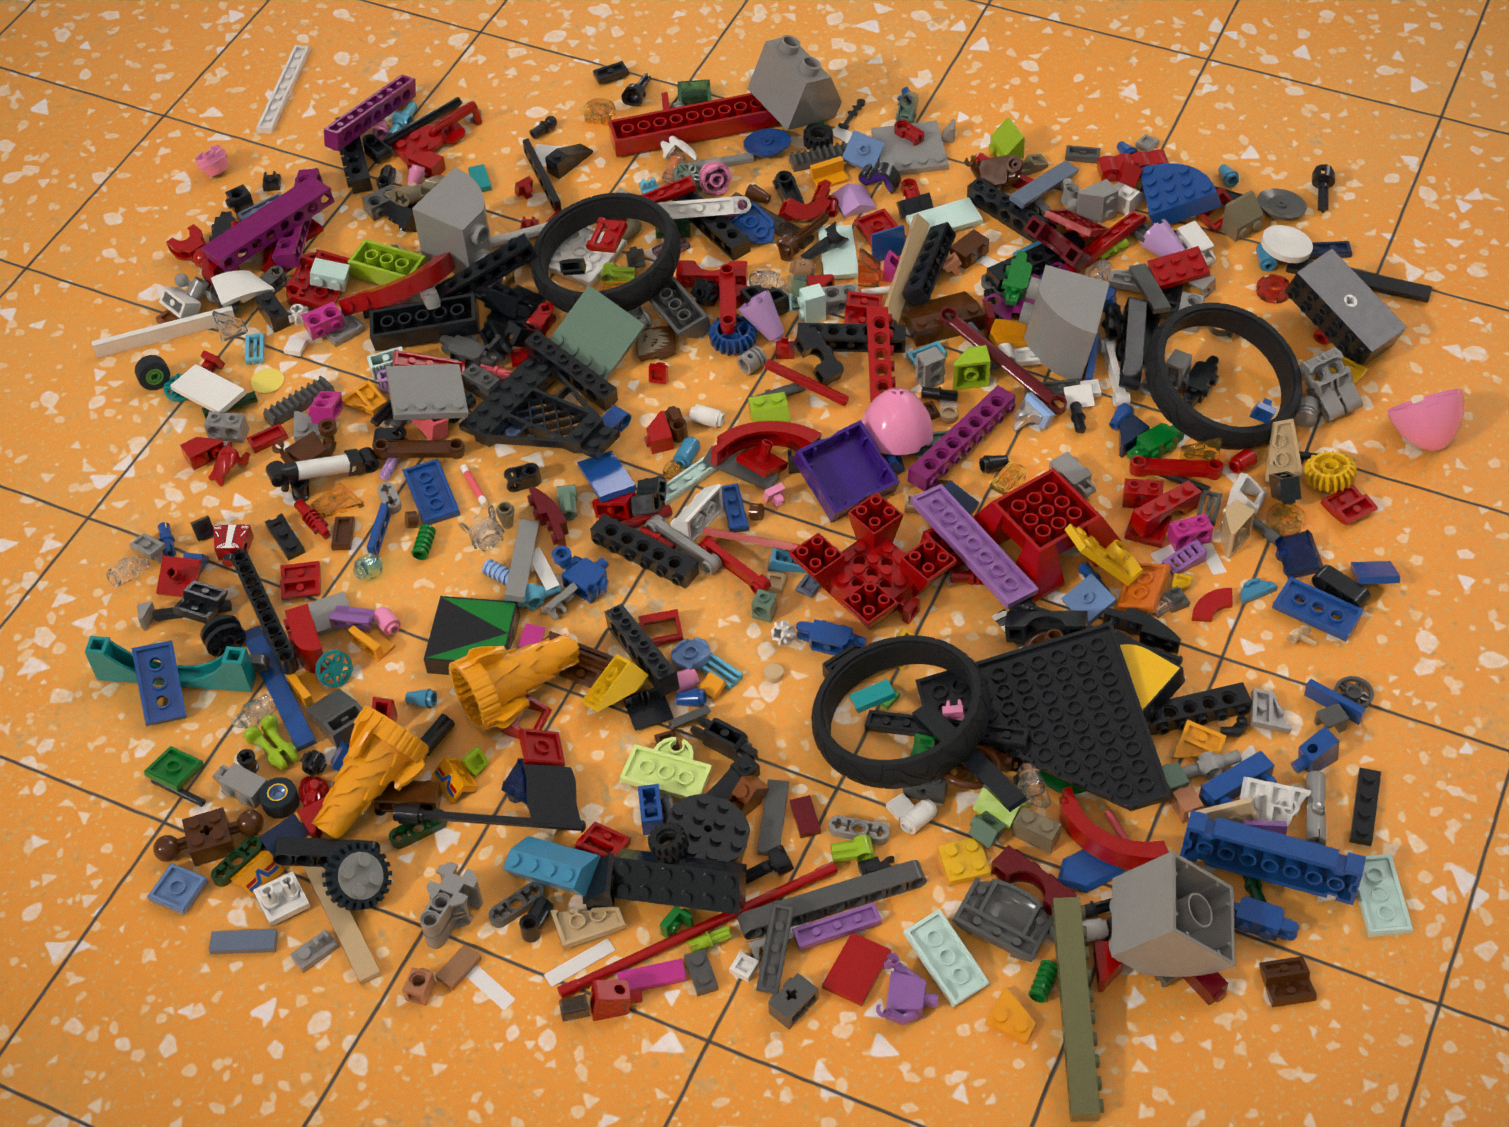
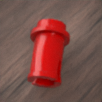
M829 195L827 199L831 200L827 208V216L836 217L839 200L835 195Z

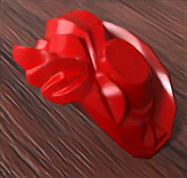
M315 776L304 777L301 780L299 798L304 807L327 795L330 790L327 781Z

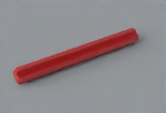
M771 359L767 360L765 369L842 406H846L849 396Z

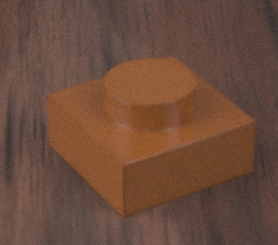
M168 309L155 317L158 324L180 319Z

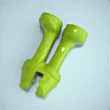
M269 714L262 719L261 730L278 748L272 747L263 736L261 730L255 725L248 727L243 737L246 742L260 746L268 754L267 759L269 763L284 771L288 768V765L282 756L285 755L292 764L298 762L299 757L296 753V747L292 743L284 741L278 734V718L273 714Z

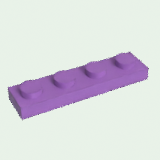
M872 902L792 928V933L799 951L851 935L852 932L857 933L881 925L882 919L875 903Z

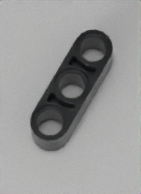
M1324 565L1311 578L1313 585L1317 589L1359 608H1362L1371 598L1368 589L1330 565Z

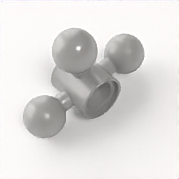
M1065 178L1061 183L1063 192L1060 201L1066 206L1068 211L1074 212L1077 210L1079 187L1074 184L1072 179Z
M179 273L175 276V284L179 287H189L187 294L201 300L203 295H205L209 302L217 303L212 299L210 291L207 290L209 283L205 280L194 277L191 282L184 273ZM214 289L212 291V294L215 297L219 298L216 290Z

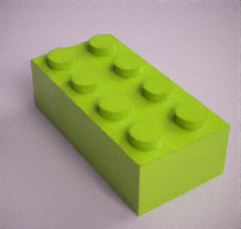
M367 239L362 241L348 260L351 277L380 285L404 277L427 263L425 255Z

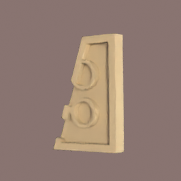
M1294 419L1276 421L1272 424L1264 482H1268L1269 474L1288 471L1297 476L1303 475Z
M1251 797L1195 810L1209 814L1208 819L1215 821L1217 817L1242 823L1243 819L1258 820Z
M619 907L592 908L585 911L570 909V911L564 912L550 910L564 950L626 929Z

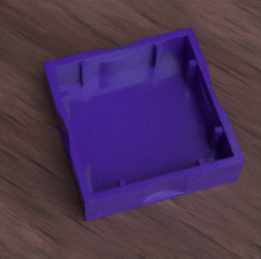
M861 420L837 431L826 439L818 440L797 450L793 459L831 523L848 515L850 510L876 492L884 497L896 491L900 483L886 459L879 453L873 438Z

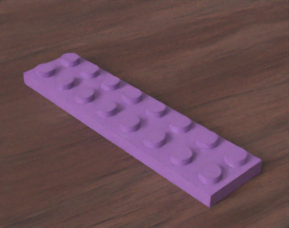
M942 484L911 498L910 504L1006 609L1038 593L1039 588Z

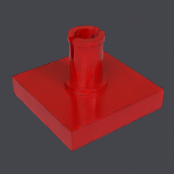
M768 439L762 440L761 447H754L737 454L736 457L738 463L764 478L785 470L788 462L771 453L773 442Z
M163 556L156 594L184 597L183 590L193 580L199 582L202 561L200 559Z

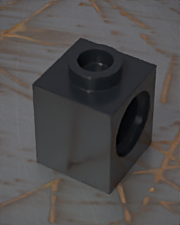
M244 184L225 192L227 197L225 200L226 205L229 209L232 208L236 214L254 205L251 193Z

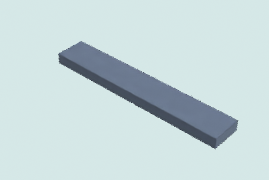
M1065 160L1012 193L1009 200L1023 209L1061 185L1065 178L1075 176L1079 169Z

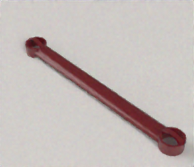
M945 307L940 311L939 320L943 326L951 327L973 346L986 345L990 359L1048 405V408L1055 415L1063 414L1066 411L1067 400L1064 396L1052 392L961 319L953 307ZM945 313H952L955 318L950 320ZM1059 400L1063 402L1064 407L1059 408L1054 401Z

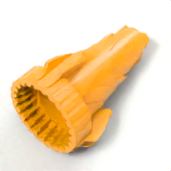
M565 633L552 640L547 638L536 644H527L518 649L513 647L506 650L504 646L476 647L470 649L466 656L449 664V675L464 712L479 731L489 730L495 726L505 729L530 706L529 701L525 699L527 694L541 688L543 683L555 677L554 674L579 662L577 657L579 656V646L575 640Z
M364 705L353 722L355 726L351 734L349 749L342 760V767L333 779L335 783L325 796L322 804L323 807L312 821V824L317 826V828L335 839L345 834L360 814L364 815L374 799L383 793L391 781L394 782L395 789L400 791L426 769L424 758L429 752V746L401 725Z

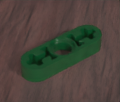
M433 809V810H431V811H443V810H442V809ZM421 821L420 825L424 826L421 832L413 831V828L417 825L402 824L390 831V843L392 847L402 849L446 827L448 821Z
M258 837L247 838L212 870L211 877L216 886L224 887L232 882L231 878L261 851H264L263 844ZM236 858L243 859V862L239 865L232 864Z

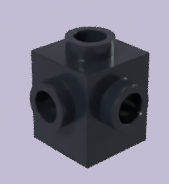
M697 278L690 294L697 299L698 304L714 306L719 299L720 289L712 280Z

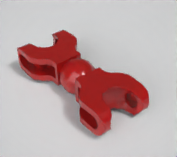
M192 224L187 228L190 235L187 239L178 241L175 238H171L166 243L169 251L178 260H190L202 269V276L209 283L208 288L210 289L212 285L211 278L224 273V271L214 262L207 260L201 249L206 244L201 229ZM224 262V266H229L232 262ZM238 265L237 267H235L234 269H232L231 271H238V270H240L239 265Z

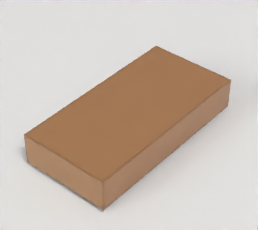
M464 944L435 975L436 979L453 991L481 961V955Z

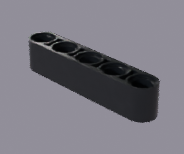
M279 837L275 841L273 861L276 864L287 866L323 867L325 863L329 862L327 860L329 855H333V851L343 845L365 842L364 844H372L373 848L378 847L380 849V844L375 841Z

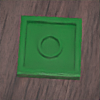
M170 746L144 770V776L178 792L204 767L202 760Z

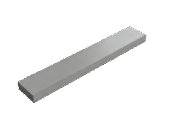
M520 519L504 595L505 600L524 603L539 526L537 521Z

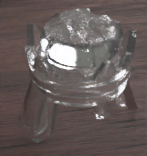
M493 505L488 507L489 517L479 520L478 516H475L476 522L470 528H468L467 524L459 523V527L469 535L472 546L475 549L480 548L484 552L488 548H494L499 541L504 540L502 533H505V531L496 520Z

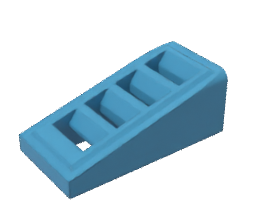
M772 548L768 564L769 571L806 573L796 562L795 564L792 563L794 560L789 556L790 551Z

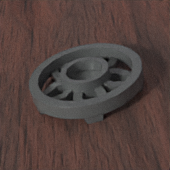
M1344 677L1335 685V692L1338 693V688L1340 687L1342 690L1339 693L1340 695L1346 696V698L1359 705L1360 702L1364 703L1361 704L1364 708H1367L1373 700L1374 691L1372 686L1360 677ZM1352 681V682H1357V683H1355L1354 685H1351V684L1348 683V682ZM1364 686H1365V687L1367 688V690L1369 691V694L1366 693V692H1363Z

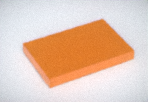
M1138 563L1143 572L1129 586L1124 584L1116 604V609L1118 611H1127L1128 607L1143 613H1155L1171 571L1170 564Z

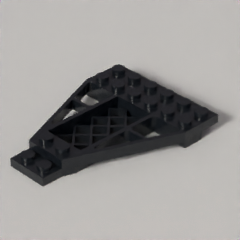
M527 357L468 415V418H465L459 424L460 430L473 435L477 442L488 447L492 444L563 448L572 453L585 454L597 460L620 437L618 430L604 425L603 419L556 367L531 357ZM557 379L564 385L556 395L545 392ZM571 393L584 408L563 399ZM541 405V407L531 408V406ZM555 411V413L545 415L546 412ZM542 413V416L533 417V415ZM568 416H569L568 419L559 420V418H563V417H568ZM555 419H556L555 422H551V423H547V422H546V421H550V420H555ZM568 425L571 426V427H569V428L560 429V427H564V426H568ZM510 426L521 430L516 436L502 435ZM528 434H530V435H533V436H535V437H537V438H534V437H526V436H527Z

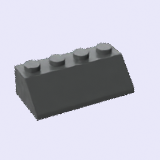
M674 276L655 297L649 300L679 337L697 339L709 332L711 324L708 315Z

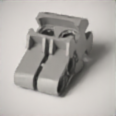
M1336 347L1301 363L1299 366L1302 381L1308 387L1306 392L1308 396H1312L1319 401V409L1327 422H1331L1345 413L1347 414L1363 406L1362 399L1352 382V372L1349 366H1344L1342 362L1344 357ZM1329 367H1334L1336 374L1332 373ZM1313 374L1318 375L1320 381L1314 380Z
M453 862L438 867L436 873L441 877L442 881L440 884L430 880L426 886L430 902L420 917V923L426 943L432 949L441 948L455 927L459 928L472 922L474 916L469 913L468 908L470 905L480 909L483 904L474 871L467 868L462 877L458 876L456 871L458 864Z

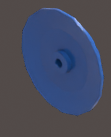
M761 129L745 138L743 141L744 149L758 157H773L788 148L791 143V137L786 131L781 129Z

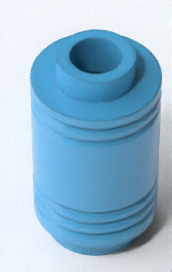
M1260 242L1256 247L1260 269L1272 271L1277 267V259L1270 256L1263 249Z
M694 437L685 438L673 457L674 464L680 469H687L700 450V442Z

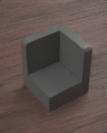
M1339 703L1318 710L1314 719L1316 726L1323 723L1328 729L1335 727L1339 733L1347 729L1349 717Z

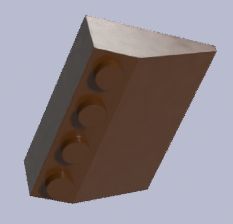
M966 291L932 299L915 306H904L901 317L916 347L961 336L951 327H945L940 323V311L945 307H953L957 311L958 316L966 323L972 321L979 331L984 330L985 314L979 303ZM945 313L950 320L955 318L954 314Z

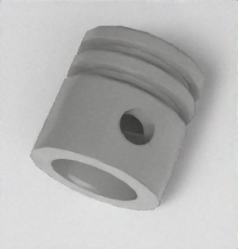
M753 346L737 357L740 369L747 375L763 367L767 362V357L759 346Z
M1302 396L1294 421L1301 427L1314 426L1317 422L1319 401L1312 396Z

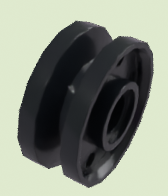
M226 614L217 616L207 622L201 630L200 637L208 653L219 657L225 653L227 646L242 647L246 640V633L238 618L234 615Z

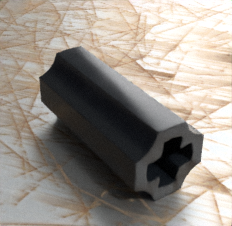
M441 714L420 738L429 746L427 756L431 754L455 726L454 721L445 714Z

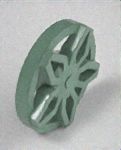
M679 163L673 170V177L676 181L691 175L695 184L699 183L700 171L694 164ZM700 183L696 186L697 190L700 188Z

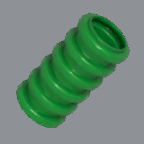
M423 524L419 527L418 535L411 551L414 558L418 560H426L428 558L436 534V529L433 526Z
M1042 960L1040 962L1038 972L1035 975L1036 978H1034L1033 984L1030 987L1031 990L1028 992L1029 997L1039 1003L1047 1002V996L1050 995V990L1057 977V964L1050 960Z

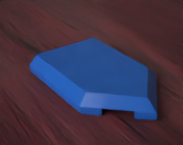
M755 202L751 203V208L747 213L738 214L730 221L750 238V244L773 243L775 221Z
M1082 849L1063 858L1058 881L1064 886L1078 889L1079 892L1088 893L1112 881L1114 877L1123 874V871L1120 867L1101 861Z

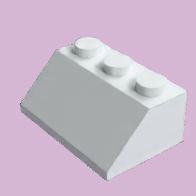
M716 484L706 487L699 494H696L692 502L683 508L680 515L671 521L670 526L692 542H695L702 534L703 527H708L723 511L722 485Z

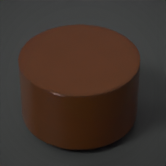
M752 503L750 505L749 517L751 520H763L764 506L762 503Z
M416 511L405 512V525L407 529L418 527Z

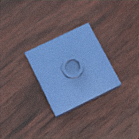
M854 130L842 158L845 163L859 169H863L867 164H871L874 168L885 143Z
M1092 573L1061 598L1071 611H1087L1089 625L1104 614L1106 607L1111 608L1117 603L1116 598Z
M171 863L147 897L149 901L185 916L208 883V879Z

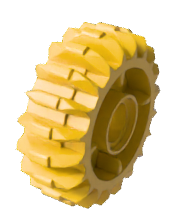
M1326 450L1324 453L1317 452V455H1311V458L1307 459L1304 467L1305 481L1308 482L1309 486H1313V489H1319L1320 492L1323 490L1327 491V493L1329 491L1336 493L1337 490L1344 491V488H1350V485L1354 484L1357 476L1356 462L1353 461L1352 457H1348V454H1342L1341 451L1338 453L1334 451L1327 452Z

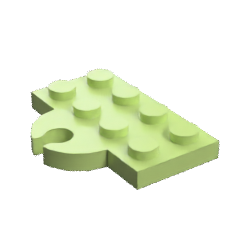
M670 737L660 741L654 749L634 744L620 776V782L636 787L659 784L661 794L683 799L691 795L703 794L712 772V765L695 761L692 746L685 739L682 741L681 750H672L677 739L676 737Z

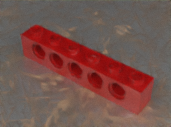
M888 307L866 308L870 403L882 393L879 390L896 388L895 376L892 377L891 372H895V362L891 361V356H894V345H890V340H893V329H889V325H892V314H888Z

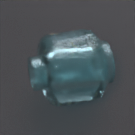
M367 553L355 561L353 567L354 574L360 580L370 581L382 573L383 562L375 554Z

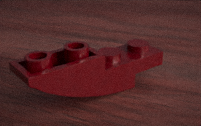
M533 486L529 487L530 495L527 496L530 507L534 506L532 511L535 520L539 519L541 526L546 525L548 532L552 531L551 540L553 545L566 546L564 535L569 534L563 513L545 493Z

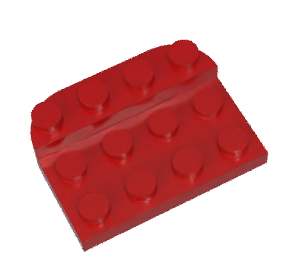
M319 249L306 255L303 253L300 257L299 267H297L290 282L287 281L286 284L288 304H302L312 308H319L333 301L336 304L342 291L310 285V271L315 258L348 264L350 258Z

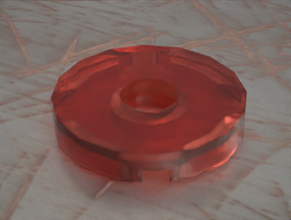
M1271 274L1269 277L1263 276L1257 282V296L1267 303H1283L1289 299L1284 292L1290 284L1289 280L1276 274Z

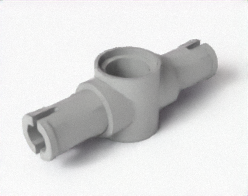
M1238 749L1222 755L1215 754L1213 751H1207L1199 755L1195 763L1181 768L1187 778L1199 775L1200 777L1205 776L1206 779H1213L1220 775L1225 767L1242 762V757Z

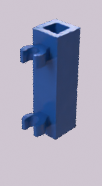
M1260 750L1201 785L1199 798L1203 805L1207 807L1234 801L1233 799L1241 794L1244 777L1277 783L1276 779L1272 776L1274 764Z

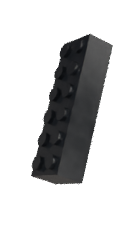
M470 293L440 298L441 306L428 310L423 302L369 310L370 339L375 351L439 341L443 335L455 338L456 335L468 336L479 334V305L475 294Z
M622 848L614 856L613 898L739 914L746 903L747 864L679 856L677 861L673 859L670 863L668 860L663 863L661 860L657 861L651 852Z

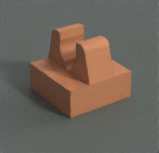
M955 252L946 258L943 268L947 274L952 271L956 276L961 273L958 266L962 265Z

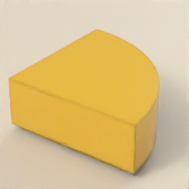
M1174 573L1172 587L1184 588L1190 586L1193 582L1192 575Z

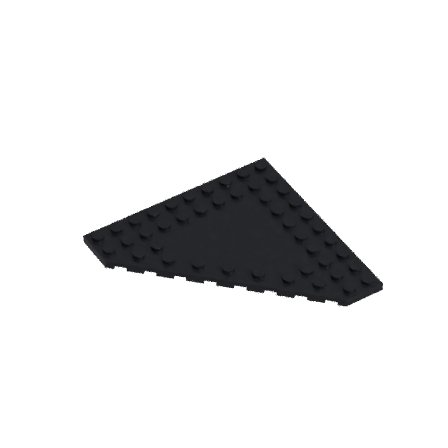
M1112 621L975 662L985 677L989 688L990 715L988 724L1030 729L1026 750L987 746L1002 753H1008V755L1013 756L1017 760L1129 811L1172 799ZM947 670L915 680L922 706L930 702L942 714V706H946L947 700H950L951 706L958 705V699H960L967 713L971 701V689L956 674Z

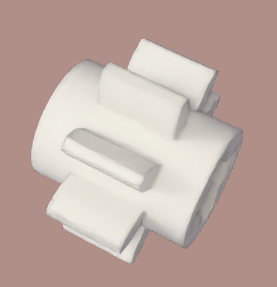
M301 304L291 306L290 310L287 311L289 322H294L296 326L304 325L301 315L309 312L308 308H303Z
M788 620L775 622V627L771 630L772 640L778 641V645L792 643L791 639L796 636L795 626L788 625Z

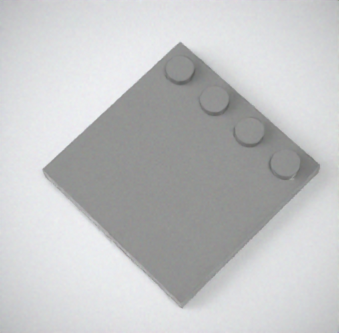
M937 120L911 123L924 131V141L916 146L908 139L894 133V125L871 128L872 138L885 143L878 162H887L893 165L900 175L949 170V163Z
M459 364L386 366L394 420L468 418V408Z

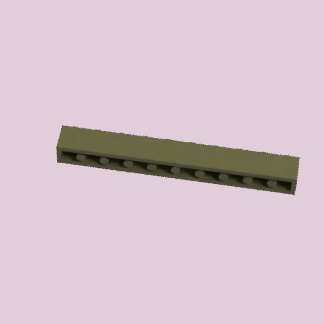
M1080 897L1053 898L1052 916L1070 1122L1099 1121L1100 1113H1104L1103 1099H1099L1098 1091L1102 1090L1101 1076H1097L1096 1068L1100 1067L1099 1054H1095L1094 1046H1097V1032L1092 1030V1024H1095V1011L1090 1009V1003H1093V990L1088 987V981H1091V968L1086 966V960H1089V947L1084 945V939H1087V926L1082 924V919L1085 918V906L1081 905Z

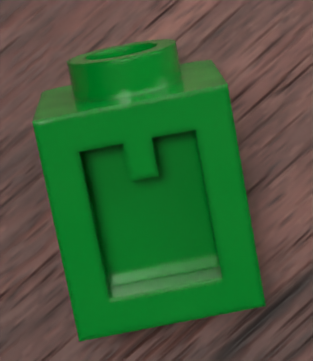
M916 733L910 756L934 747L935 738Z
M674 906L660 923L661 935L665 938L670 937L678 932L681 924L688 928L694 926L691 912L685 908L681 909L678 906Z

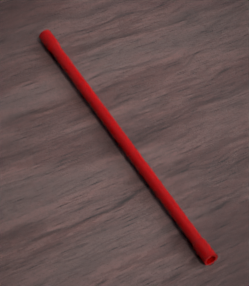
M831 861L806 875L747 901L739 914L720 913L581 978L571 980L557 987L559 995L562 999L567 998L592 985L593 980H603L617 972L697 937L706 931L734 920L742 912L764 906L816 881L828 878L838 873L837 867Z

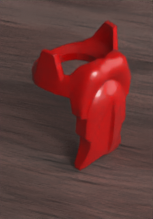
M229 441L219 451L213 471L209 475V480H216L217 484L222 487L226 475L229 474L231 468L236 463L244 466L249 464L250 453L245 452L240 457L239 452L232 448V442Z

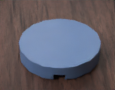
M700 638L682 640L671 652L673 665L679 670L688 668L690 670H697L703 667L710 660L711 656L709 644Z

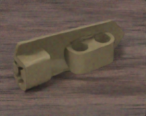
M435 175L425 179L420 185H403L393 190L384 191V194L394 203L406 207L419 202L445 176Z

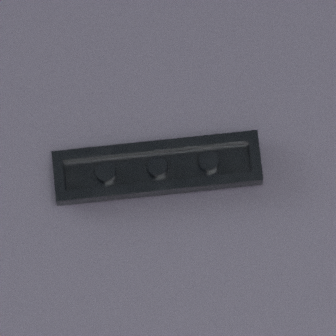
M1359 768L1349 839L1351 843L1366 846L1372 845L1381 776L1380 771Z

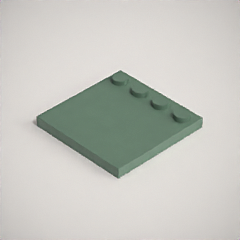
M588 285L553 333L550 340L607 381L646 328V325Z

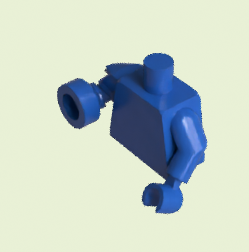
M558 546L552 551L553 562L566 570L561 574L565 588L574 582L578 587L574 593L591 604L597 596L607 593L609 581L605 569L609 564L604 558H600L594 563L588 558L572 557L571 550L566 546Z

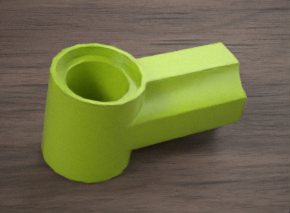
M612 262L604 263L600 280L608 286L614 285L616 282H629L636 278V267H618Z
M859 835L853 841L830 844L832 861L834 863L852 860L860 862L875 857L872 839L869 835Z

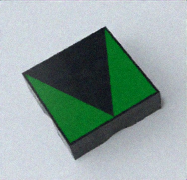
M440 596L424 656L427 673L449 675V664L466 656L472 648L504 646L506 650L511 649L520 620L518 602Z

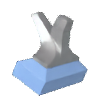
M1032 392L1027 393L1020 406L1022 411L1014 414V419L1017 421L1012 428L1017 432L1027 423L1034 422L1042 430H1046L1049 428L1055 413Z

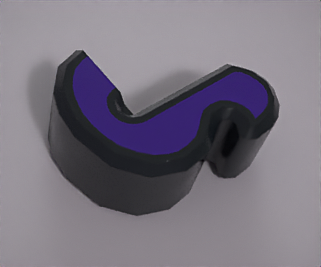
M880 162L875 168L871 164H867L858 175L859 181L866 186L883 181L890 194H893L901 184V175L898 170L887 162Z

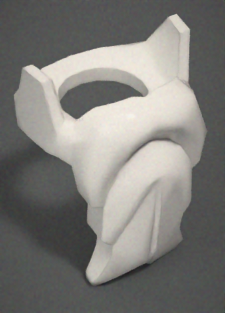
M675 136L669 137L670 143L665 141L660 143L665 160L673 154L678 146L694 160L698 161L695 151Z

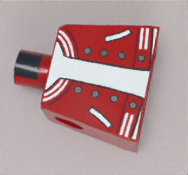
M250 524L214 525V549L218 560H222L224 566H233L231 555L236 550L244 549L247 552L249 551L254 538Z

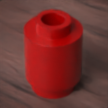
M1246 448L1231 457L1228 466L1234 474L1243 473L1257 464V455L1253 450Z

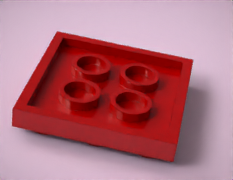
M1067 209L1046 210L1044 217L1049 219L1048 222L1055 225L1061 224L1065 230L1071 232L1075 230L1079 232V236L1087 239L1089 237H1099L1109 229Z

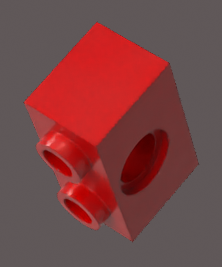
M1125 478L1122 508L1140 507L1162 495L1164 481Z

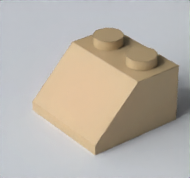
M1236 499L1231 505L1228 504L1224 508L1222 513L1224 518L1220 524V537L1225 556L1228 559L1251 535L1256 511Z

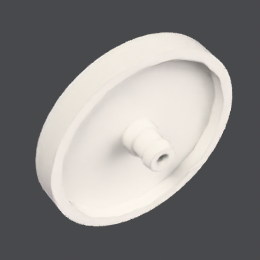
M1271 226L1264 231L1261 238V245L1270 256L1287 263L1304 262L1310 257L1313 250L1310 238L1300 230L1290 226Z

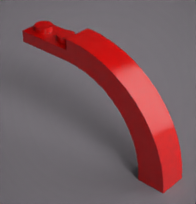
M450 252L434 256L428 263L404 277L369 290L339 298L338 303L344 316L372 308L375 310L429 288L448 276L456 267Z

